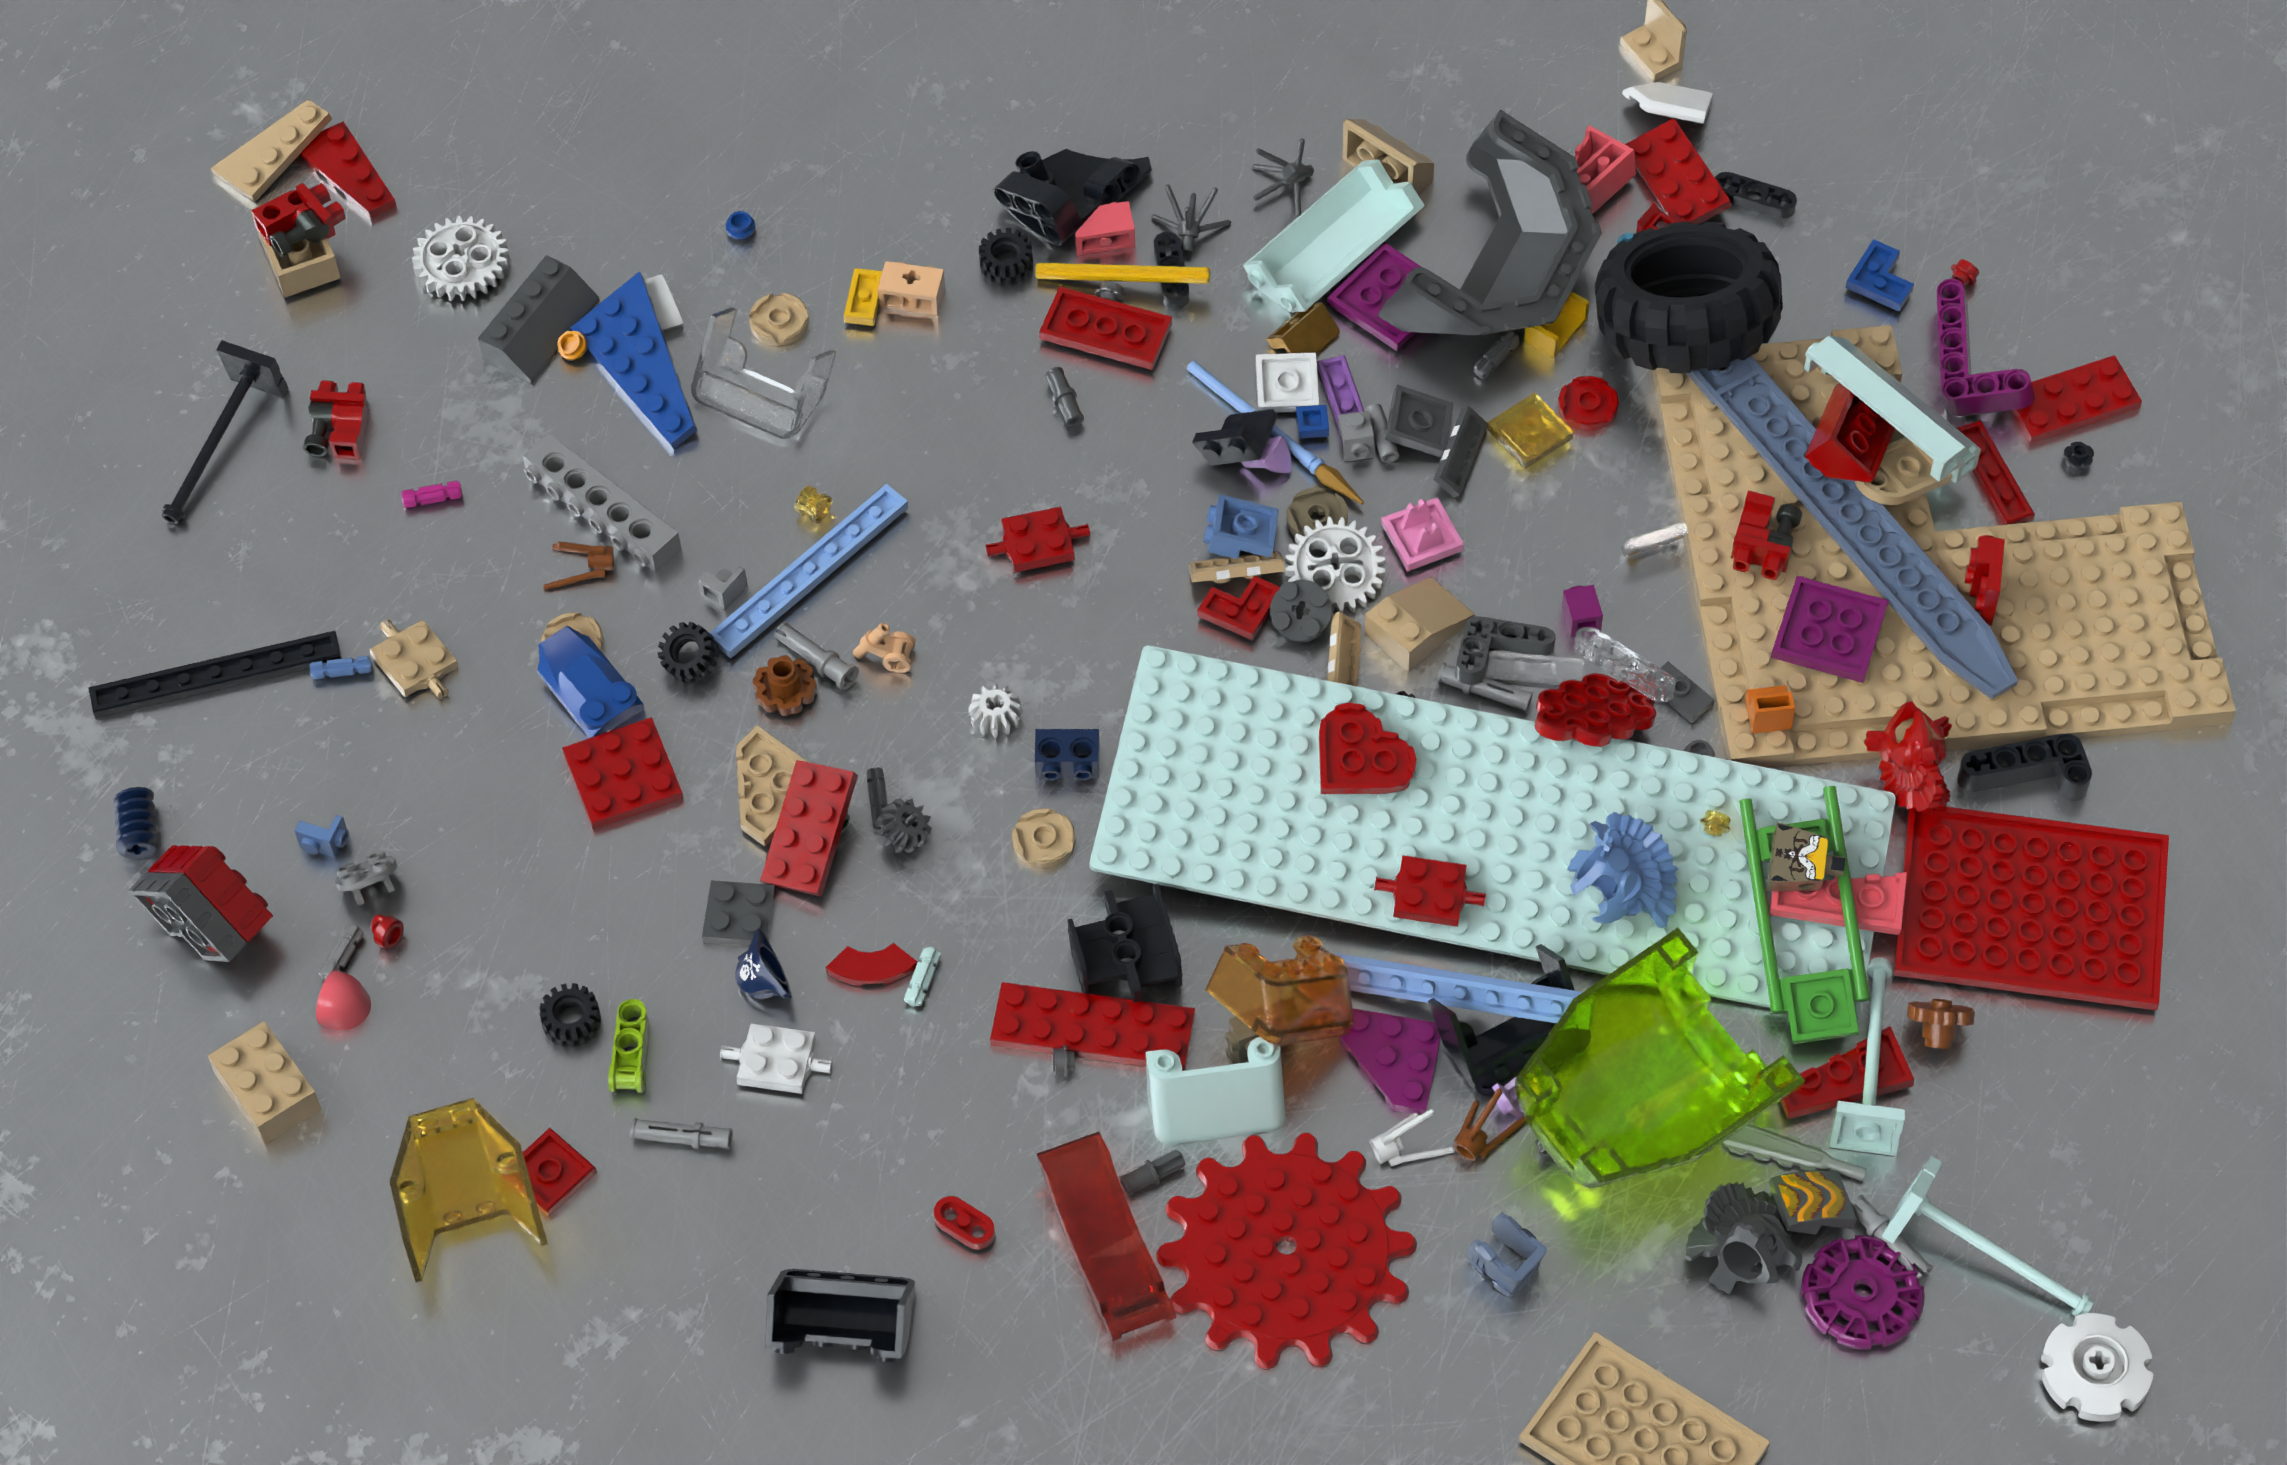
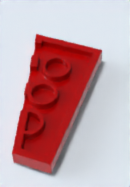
M1891 1026L1882 1030L1877 1096L1914 1085V1077ZM1866 1038L1857 1043L1854 1049L1842 1055L1838 1053L1828 1058V1062L1818 1068L1811 1067L1777 1085L1776 1093L1787 1119L1836 1107L1838 1101L1856 1102L1863 1100L1868 1039Z

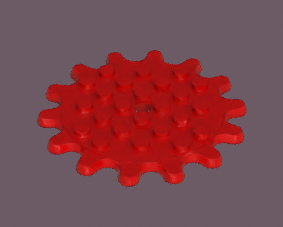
M1302 1133L1295 1138L1293 1148L1285 1154L1272 1153L1268 1150L1265 1141L1261 1137L1251 1135L1242 1143V1163L1234 1167H1225L1210 1157L1202 1159L1197 1164L1196 1173L1204 1184V1192L1196 1198L1174 1196L1166 1203V1214L1169 1218L1183 1226L1184 1235L1177 1241L1161 1245L1156 1252V1258L1163 1267L1181 1269L1187 1276L1186 1284L1172 1294L1170 1298L1171 1308L1179 1314H1186L1193 1310H1203L1210 1315L1212 1323L1205 1334L1207 1346L1213 1350H1222L1233 1340L1246 1338L1254 1345V1361L1256 1365L1262 1369H1272L1278 1364L1280 1354L1287 1347L1296 1346L1303 1349L1312 1365L1324 1367L1332 1360L1331 1341L1337 1334L1348 1333L1359 1342L1365 1344L1375 1341L1379 1334V1328L1371 1318V1307L1379 1301L1400 1304L1406 1301L1409 1295V1288L1406 1283L1394 1277L1389 1269L1394 1259L1410 1256L1417 1248L1416 1238L1411 1233L1392 1230L1386 1224L1387 1215L1401 1204V1193L1393 1186H1386L1375 1190L1362 1186L1360 1177L1366 1168V1159L1358 1151L1348 1152L1337 1162L1323 1161L1318 1156V1141L1310 1133ZM1291 1241L1294 1242L1296 1247L1295 1251L1291 1254H1283L1277 1249L1278 1243Z

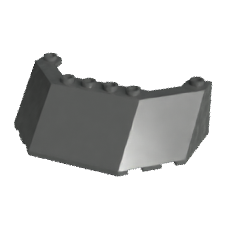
M1500 109L1472 143L1466 155V162L1469 168L1487 180L1499 218L1460 289L1426 268L1417 267L1411 270L1393 296L1385 301L1377 315L1402 332L1485 335L1552 324L1556 321L1602 234L1599 222H1595L1590 209L1592 203L1586 186L1582 185L1577 173L1579 166L1576 158Z

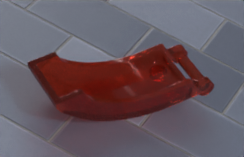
M1100 1132L1037 1153V1159L1065 1238L1088 1292L1107 1329L1110 1340L1113 1342L1122 1339V1335L1161 1320L1168 1322L1176 1319L1175 1310L1165 1291L1162 1277L1133 1218L1115 1171L1111 1154ZM1156 1303L1159 1305L1157 1308L1118 1322L1115 1319Z

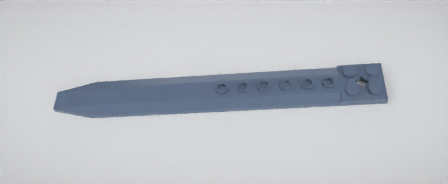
M1752 356L1745 360L1735 359L1730 361L1729 366L1724 371L1717 369L1708 371L1707 368L1694 369L1691 370V373H1686L1712 404H1716L1879 593L1886 600H1889L1888 603L1940 663L1991 700L2017 685L2018 680L1992 629L1882 504L1874 502L1863 495L1857 488L1855 481L1826 477L1805 458L1816 429Z

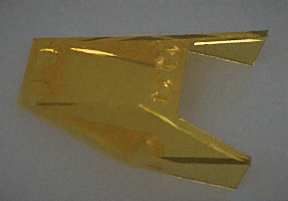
M474 1098L408 1117L390 1178V1187L403 1243L415 1282L423 1280L433 1242L438 1234L458 1230L463 1226L477 1222L489 1221L501 1215L512 1216L541 1246L548 1244L520 1143Z

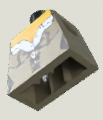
M1777 822L1773 832L1767 891L1820 890L1824 874L1843 876L1845 857L1827 855V837Z

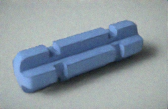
M359 656L355 660L351 657L327 660V663L319 661L310 664V675L315 680L324 679L325 676L332 678L355 675V672L360 674L372 672V661L369 656Z

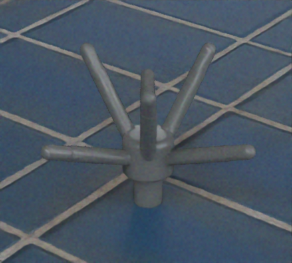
M1301 138L1299 140L1294 163H1289L1260 148L1256 149L1257 154L1283 167L1253 164L1252 168L1254 170L1281 173L1283 179L1253 197L1255 201L1283 185L1294 183L1296 217L1301 215L1300 182H1303L1306 177L1312 176L1314 173L1312 165L1301 163L1305 139Z
M1166 184L1165 190L1179 224L1157 215L1151 216L1152 220L1178 231V236L1182 237V251L1193 252L1194 238H1198L1200 232L1231 224L1230 220H1224L1200 226L1203 217L1218 192L1217 188L1212 189L1194 220L1196 194L1192 193L1190 196L1189 207H1185L1184 219L1170 185Z

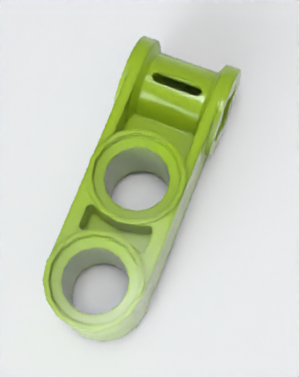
M627 999L619 1005L617 1010L612 1061L608 1074L609 1092H616L617 1089L637 1090V1093H643L645 1089V1066L650 1023L646 1006L637 999ZM632 1017H639L637 1021H628ZM629 1046H636V1048L632 1051L624 1050Z

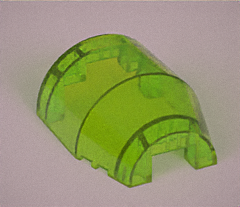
M1676 928L1575 997L1561 1019L1551 1029L1540 1048L1538 1047L1515 1079L1517 1099L1533 1133L1558 1166L1572 1179L1585 1187L1597 1188L1694 1163L1801 1088L1805 1082L1784 1055L1767 1066L1754 1049L1745 1054L1707 1008L1711 997L1691 974L1699 952L1679 928Z

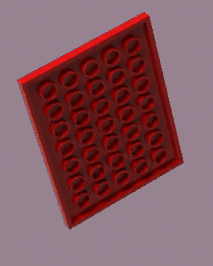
M1944 807L1938 811L1932 808L1928 813L1908 809L1903 872H1907L1902 926L1900 934L1896 938L1893 976L2157 1010L2160 1000L2169 835L1954 807Z

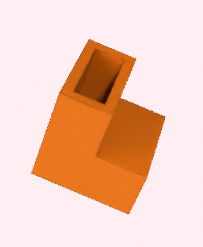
M1786 685L1746 690L1745 703L1752 734L1792 729L1795 704L1792 691L1787 692Z

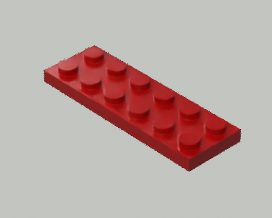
M1002 982L990 1044L991 1046L1053 1054V1048H1063V1045H1066L1067 1051H1074L1075 1057L1145 1067L1146 1052L1170 1050L1179 1056L1182 1071H1185L1195 1020V1008L1146 1001L1134 1003L1131 999Z

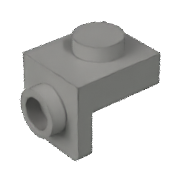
M1368 411L1338 415L1345 461L1374 458V433Z

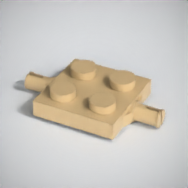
M387 619L386 623L383 621L379 628L388 638L370 648V654L374 661L404 697L417 690L430 688L439 700L443 699V696L445 698L449 690L446 689L440 680L446 674L458 668L455 657L424 620L401 631L397 630L391 620Z

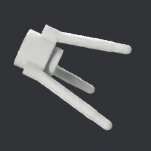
M1433 1109L1426 1111L1422 1115L1413 1113L1385 1133L1370 1140L1371 1148L1379 1163L1382 1164L1388 1161L1391 1167L1403 1162L1452 1154L1456 1150L1454 1147L1399 1155V1152L1404 1150L1399 1136L1435 1114Z

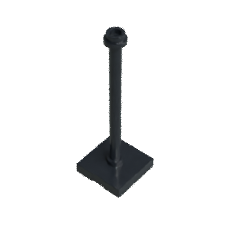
M221 340L216 351L230 380L238 382L173 502L171 505L165 504L162 508L163 513L161 516L163 519L172 524H178L179 521L184 519L185 514L182 509L248 389L252 387L284 398L289 388L275 358Z

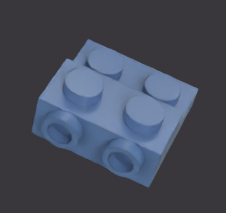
M1219 494L1216 506L1210 505L1206 523L1212 525H1207L1203 543L1209 544L1208 552L1220 556L1238 559L1240 551H1245L1254 555L1271 558L1275 543L1279 509Z

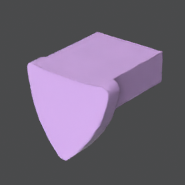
M1282 436L1268 438L1260 460L1241 462L1245 468H1266L1275 473H1291L1292 471L1289 448Z

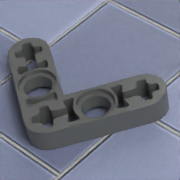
M1481 616L1471 617L1465 625L1456 662L1455 677L1459 682L1467 685L1481 682L1484 677L1490 648L1535 656L1550 655L1554 651L1556 634L1553 630L1543 626ZM1477 631L1481 632V637L1475 636ZM1503 635H1514L1516 638H1508ZM1467 649H1478L1481 652H1472ZM1468 664L1474 665L1472 670L1468 669Z

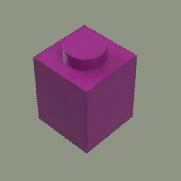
M1578 585L1563 590L1562 610L1570 637L1600 633L1603 614L1594 585Z

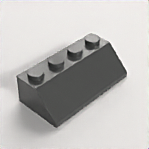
M546 255L478 337L482 359L532 384L557 354L559 337L567 331H572L570 327L595 307L599 302V296L570 266Z

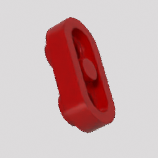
M955 1196L944 1197L936 1203L934 1219L936 1225L941 1230L972 1249L980 1250L991 1245L995 1238V1228L990 1217ZM949 1214L957 1216L954 1220L946 1219V1216ZM981 1231L984 1235L977 1238L973 1236V1233Z

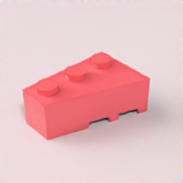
M1588 125L1585 131L1586 136L1581 145L1578 144L1575 149L1574 157L1579 166L1577 173L1581 184L1586 186L1592 203L1590 209L1593 214L1636 175L1634 149Z

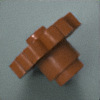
M787 655L769 659L768 667H760L756 670V676L753 678V688L756 692L757 703L766 712L771 713L778 710L782 716L797 714L802 711V704H810L814 701L817 683L814 679L813 668L803 659H796L792 662L791 658Z
M1932 999V1002H1909L1907 1016L1908 1019L1923 1022L1922 1037L1925 1038V1046L1947 1049L1951 1048L1952 1041L1955 1040L1957 1025L1969 1026L1974 1024L1975 1011L1967 1006L1952 1005L1950 1000Z

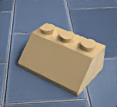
M1346 119L1343 122L1342 160L1356 167L1362 161L1379 159L1393 183L1410 182L1418 196L1433 182L1434 162L1426 155L1419 154L1408 147L1405 142L1395 139L1381 127L1373 125L1365 119Z

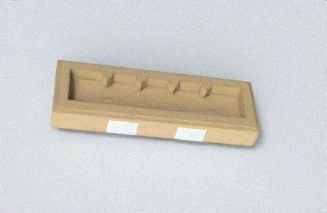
M1279 551L1272 552L1271 558L1250 554L1239 556L1238 559L1226 557L1188 563L1192 583L1211 580L1215 583H1226L1235 577L1252 579L1253 576L1260 578L1262 574L1285 572L1284 560Z
M1340 611L1333 614L1331 620L1327 681L1357 686L1361 624Z

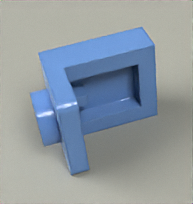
M339 815L335 816L329 829L299 821L294 831L299 846L304 851L310 854L321 853L335 858L339 848L345 846L349 836L344 818Z

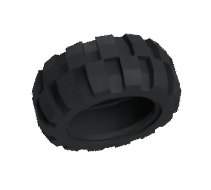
M1688 221L1668 223V227L1655 230L1651 227L1635 233L1631 241H1621L1610 250L1607 259L1603 260L1595 282L1598 325L1608 344L1621 358H1632L1636 366L1653 371L1657 368L1669 369L1670 373H1691V370L1703 368L1711 371L1728 367L1729 362L1735 359L1745 360L1757 353L1762 343L1769 342L1779 324L1783 309L1779 264L1764 242H1758L1754 234L1741 228L1735 230L1728 229L1723 223L1707 221L1704 224H1689ZM1682 296H1695V297L1678 298V297H1682Z

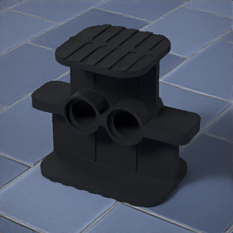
M1153 884V894L1117 903L1112 890L1104 891V902L1108 916L1103 921L1075 927L1073 920L1068 919L1067 930L1071 955L1082 993L1089 994L1088 985L1119 978L1128 982L1133 1002L1136 1003L1142 1001L1141 987L1173 979H1175L1177 987L1182 986L1181 956L1159 884ZM1124 931L1122 934H1114L1113 932ZM1124 958H1132V959H1133V960H1131V961H1129V962L1121 961V960L1124 959Z

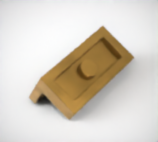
M1314 303L1306 311L1295 313L1266 340L1272 349L1285 348L1288 353H1317L1340 333V329L1323 303Z

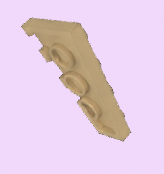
M308 99L210 169L216 177L256 202L332 118L329 112Z

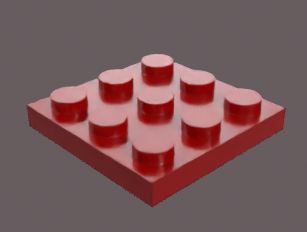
M652 717L562 747L564 757L593 830L684 799Z

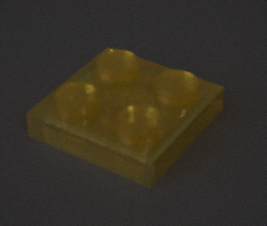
M1536 393L1531 394L1487 422V430L1524 469L1573 439V431Z

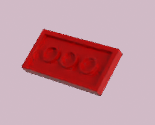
M1674 118L1625 144L1634 149L1636 171L1666 215L1679 222L1688 221L1689 224H1700L1732 207L1730 199Z
M1059 286L1039 331V339L1153 370L1172 326V317Z
M2113 355L2032 381L2034 400L2031 405L2026 408L2011 410L2031 444L2139 409L2142 400L2117 357Z
M796 760L760 882L822 897L858 778L855 772Z

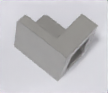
M740 566L734 573L722 568L715 576L704 571L697 579L700 596L724 611L748 586L745 569Z

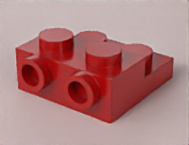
M1984 535L1979 536L1977 548L1971 547L1969 564L1966 567L1964 584H1970L1969 597H1976L1975 611L1980 612L1982 619L1989 626H1992L2001 590L2005 539Z

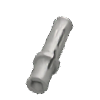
M1447 663L1442 664L1437 682L1462 689L1464 694L1470 695V693H1474L1527 712L1533 692L1521 690L1483 677L1482 681L1478 684H1463L1455 677L1456 667L1447 665Z
M634 1118L631 1124L630 1137L632 1140L692 1145L693 1149H701V1146L730 1150L733 1131L732 1128L706 1127L700 1122H695L694 1125Z
M1863 1195L1856 1197L1854 1201L1862 1210L1856 1204L1851 1203L1857 1220L1867 1229L1866 1233L1869 1236L1887 1242L1886 1245L1895 1253L1897 1251L1901 1252L1898 1261L1906 1266L1907 1271L1913 1270L1910 1263L1912 1265L1915 1264L1918 1269L1917 1278L1919 1282L1923 1280L1926 1275L1922 1271L1929 1274L1933 1266L1900 1234L1893 1244L1881 1237L1890 1219L1885 1214L1881 1215Z

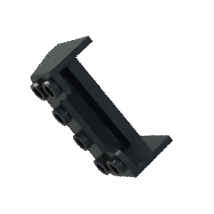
M805 1269L783 1270L767 1294L765 1348H774L776 1353L790 1354L794 1352L795 1348L801 1347L804 1341L813 1342V1345L817 1347H831L835 1343L847 1344V1348L852 1350H864L867 1346H870L869 1353L876 1356V1360L881 1362H894L897 1358L901 1359L909 1340L915 1281L904 1277Z

